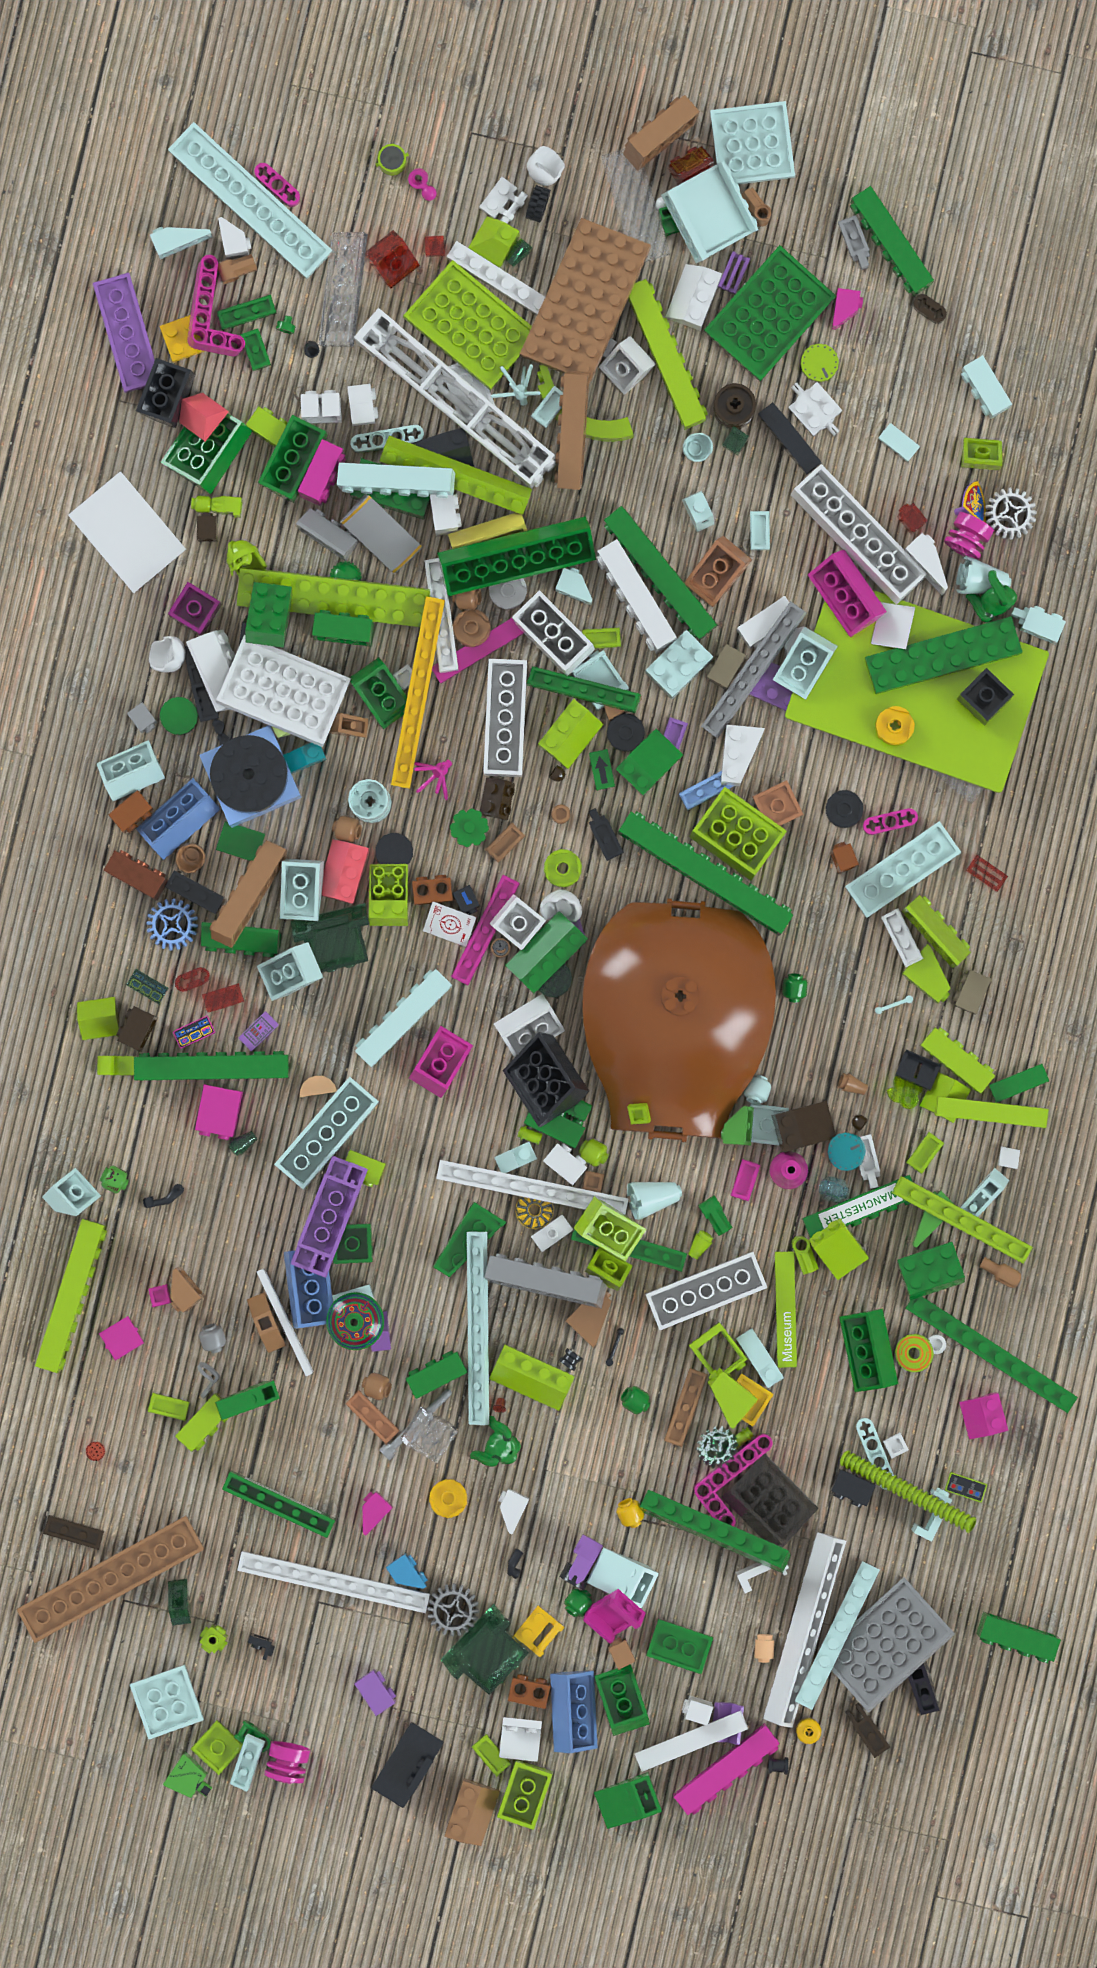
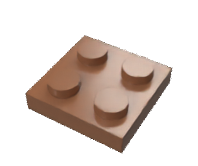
M787 780L752 797L758 811L779 826L804 815Z

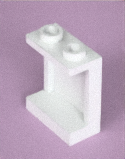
M757 1562L737 1571L736 1574L744 1592L752 1591L748 1579L771 1568ZM786 1565L784 1569V1576L787 1575L786 1570L789 1569L788 1565Z

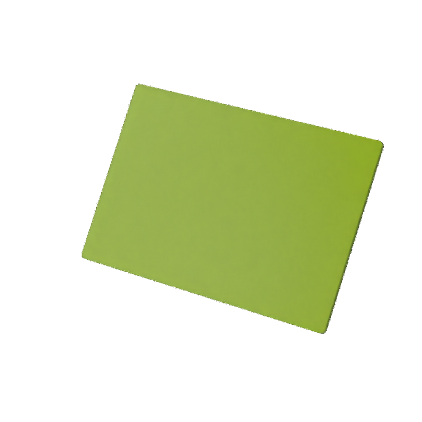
M872 590L880 602L895 604L886 594ZM903 600L897 604L915 607L907 645L974 627V625ZM824 601L814 632L838 647L808 697L804 699L796 693H792L785 718L996 793H1001L1049 657V652L1020 642L1023 652L1020 655L875 694L865 657L892 650L895 647L871 644L876 621L854 636L849 637L826 601ZM987 668L1014 695L984 726L957 698ZM899 706L906 709L914 720V732L904 744L889 745L877 736L876 720L879 714L889 707ZM894 721L893 724H890L892 730L896 731V729H900V726L897 725V721Z

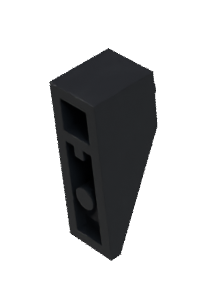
M925 1661L908 1677L921 1715L940 1711L927 1661Z

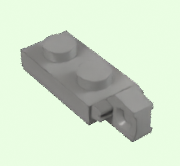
M857 216L839 221V228L853 262L858 261L861 270L869 268L867 257L870 256L869 247Z

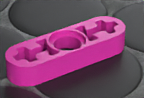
M260 163L255 167L256 178L289 207H295L299 204V192L266 163ZM260 169H267L266 172L271 177L269 183H267L268 178L265 175L259 176ZM275 180H280L283 186L281 189L275 190L272 187V183ZM286 187H288L287 192L290 195L295 194V201H288V196L283 193Z
M908 808L869 817L863 823V830L868 835H875L909 827L917 822L918 814L914 809ZM907 812L910 815H914L911 823L908 820L901 821L903 825H899V818L896 814H900V818L905 817ZM886 817H894L896 820L895 826H886ZM882 818L881 824L884 829L880 830L881 826L875 827L874 831H871L870 828L867 829L866 826L869 825V821L876 824L879 823L878 819Z

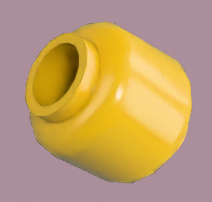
M632 1498L622 1500L616 1510L621 1524L625 1527H638L645 1515L640 1508V1503L637 1500H632Z
M813 1718L801 1719L796 1726L797 1737L805 1744L816 1743L821 1736L819 1723Z

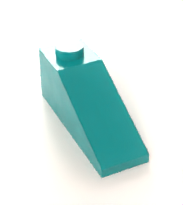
M309 743L283 755L291 774L327 760L322 747L314 743Z

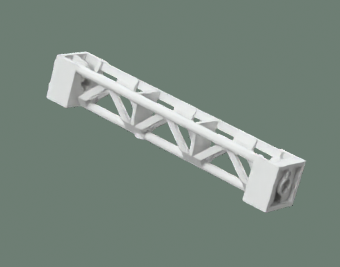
M379 308L354 336L356 343L372 357H378L511 468L513 474L529 488L532 489L534 486L537 488L543 481L544 473L546 471L549 473L555 467L556 459L551 451L527 433ZM396 331H397V332L400 333L404 338H406L408 341H406V340H404V339H402V338H400V337H397V336H395L394 334H395ZM397 343L415 351L429 368L428 372L396 347ZM392 352L422 378H417L401 366L389 353ZM426 356L437 364L436 368L430 363ZM441 368L455 380L442 375ZM446 382L460 389L476 409L473 411L444 387L443 383ZM439 391L469 417L465 418L449 406L436 392ZM472 394L484 403L483 407L480 406ZM488 408L502 418V420L487 413ZM492 421L507 428L520 443L522 449L520 450L489 423ZM485 430L486 432H488L492 437H494L498 442H500L504 447H506L510 452H512L515 455V457L513 458L511 455H509L507 452H505L503 449L497 446L482 431ZM518 433L533 444L531 449Z

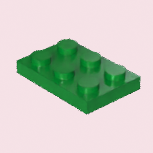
M658 1618L646 1656L702 1674L713 1637Z

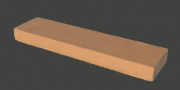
M689 1368L664 1441L680 1447L683 1446L708 1374Z

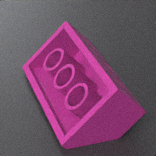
M844 549L831 554L808 574V577L849 637L865 629L887 612Z

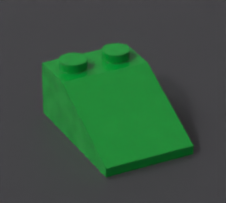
M380 657L350 677V683L383 729L404 715L407 696Z
M655 729L621 762L616 770L645 796L683 754L663 734Z
M631 1664L619 1670L617 1668L594 1676L613 1736L650 1725Z

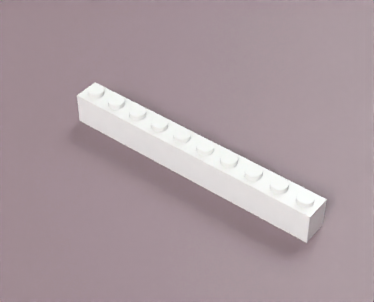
M817 1532L763 1718L777 1725L793 1727L799 1706L795 1699L809 1672L846 1541Z

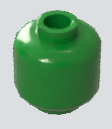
M788 974V977L783 979L782 995L788 998L789 1002H800V999L807 996V980L803 978L802 974Z
M637 1386L627 1387L621 1395L623 1408L633 1414L638 1415L642 1411L646 1412L650 1406L649 1394Z
M573 1589L564 1601L566 1606L564 1609L575 1618L583 1617L593 1604L590 1598L592 1595L587 1590Z

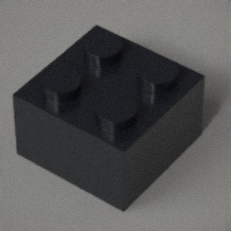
M986 668L959 695L957 700L985 726L1011 700L1014 694Z

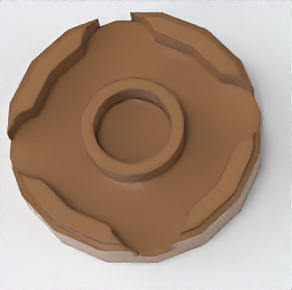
M479 610L462 611L453 621L454 637L460 644L466 647L479 646L490 635L491 626L489 619Z

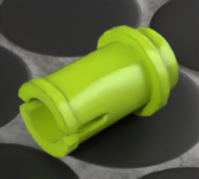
M521 1126L517 1137L520 1140L525 1139L539 1145L543 1134L530 1130L527 1126Z
M748 1427L742 1428V1431L730 1439L729 1442L737 1450L748 1440L751 1441L754 1434Z

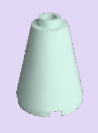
M965 556L963 558L965 559L964 564L960 563L956 578V585H960V590L956 589L959 594L985 593L992 587L988 580V573L991 570L996 571L997 577L1003 586H1011V578H1009L1008 573L973 557Z
M675 1182L628 1183L627 1196H630L631 1202H629L631 1213L635 1219L641 1220L678 1202L682 1196L680 1185H677Z

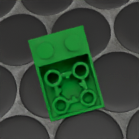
M648 1772L594 1792L607 1829L662 1812Z

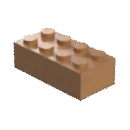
M686 95L680 99L676 97L669 104L670 107L665 110L663 108L660 110L652 122L648 120L641 127V131L638 133L635 131L627 138L628 142L625 144L626 148L623 155L637 171L694 126L700 111Z

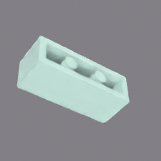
M983 355L962 368L961 371L963 373H961L964 382L966 384L969 383L972 387L971 393L976 400L979 399L981 402V410L985 416L989 415L990 419L1012 406L1010 399Z

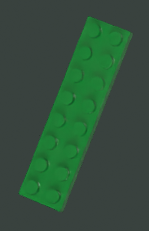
M1012 616L913 643L907 645L906 649L895 648L866 656L865 662L875 694L1020 655L1023 652Z

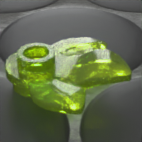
M895 1076L893 1079L894 1087L887 1089L888 1097L893 1102L900 1103L905 1109L916 1107L918 1095L922 1092L923 1088ZM907 1096L911 1099L910 1103L906 1102Z

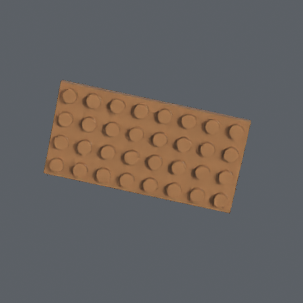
M581 218L523 345L520 356L562 373L567 371L590 373L589 383H591L648 256L651 244Z

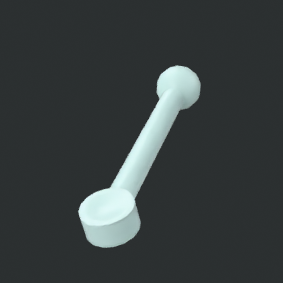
M909 995L898 1002L884 1007H876L875 1012L876 1014H881L882 1011L906 1002L911 1003L913 997Z

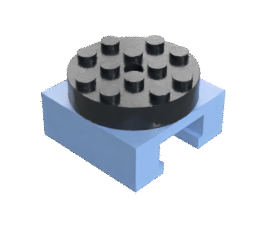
M270 725L247 735L235 737L223 745L199 755L231 828L302 798ZM246 769L254 771L253 778H244Z

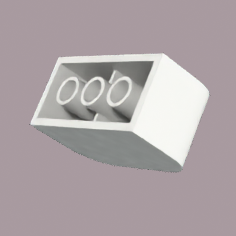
M540 590L512 617L520 630L566 676L575 670L595 650L593 644Z

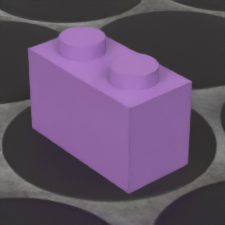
M373 1669L354 1684L375 1716L395 1704L396 1700L394 1698L397 1696L391 1687L387 1688L384 1684L386 1679L380 1671L376 1672Z

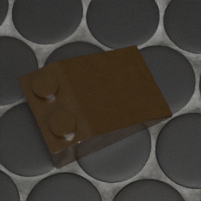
M827 1101L771 1115L781 1152L827 1141L836 1136Z

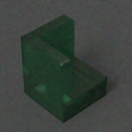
M733 426L722 446L739 456L749 440V435Z

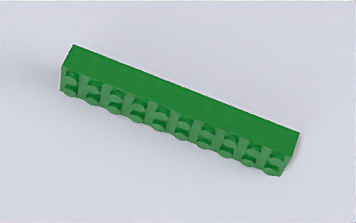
M637 811L635 814L630 812L618 831L620 836L780 937L793 917L792 909L784 904L779 906L774 903L776 899L768 894L763 896L758 892L759 888L751 883L746 885L742 882L743 878L735 873L730 875L726 872L727 868L723 865L711 863L709 856L702 852L700 855L693 851L694 847L690 844L678 842L677 836L671 832L664 833L661 831L662 827L653 821L651 824L645 821L646 817Z

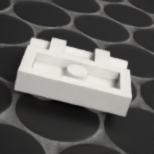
M501 177L479 206V209L494 219L500 214L503 216L501 221L508 223L513 220L518 208H522L525 204L524 200L528 195L522 191L518 197L515 196L514 193L517 187ZM510 200L513 204L507 211L504 207Z

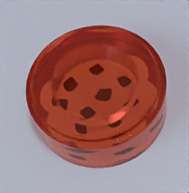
M91 1442L86 1448V1455L92 1461L101 1460L105 1456L106 1449L101 1442Z

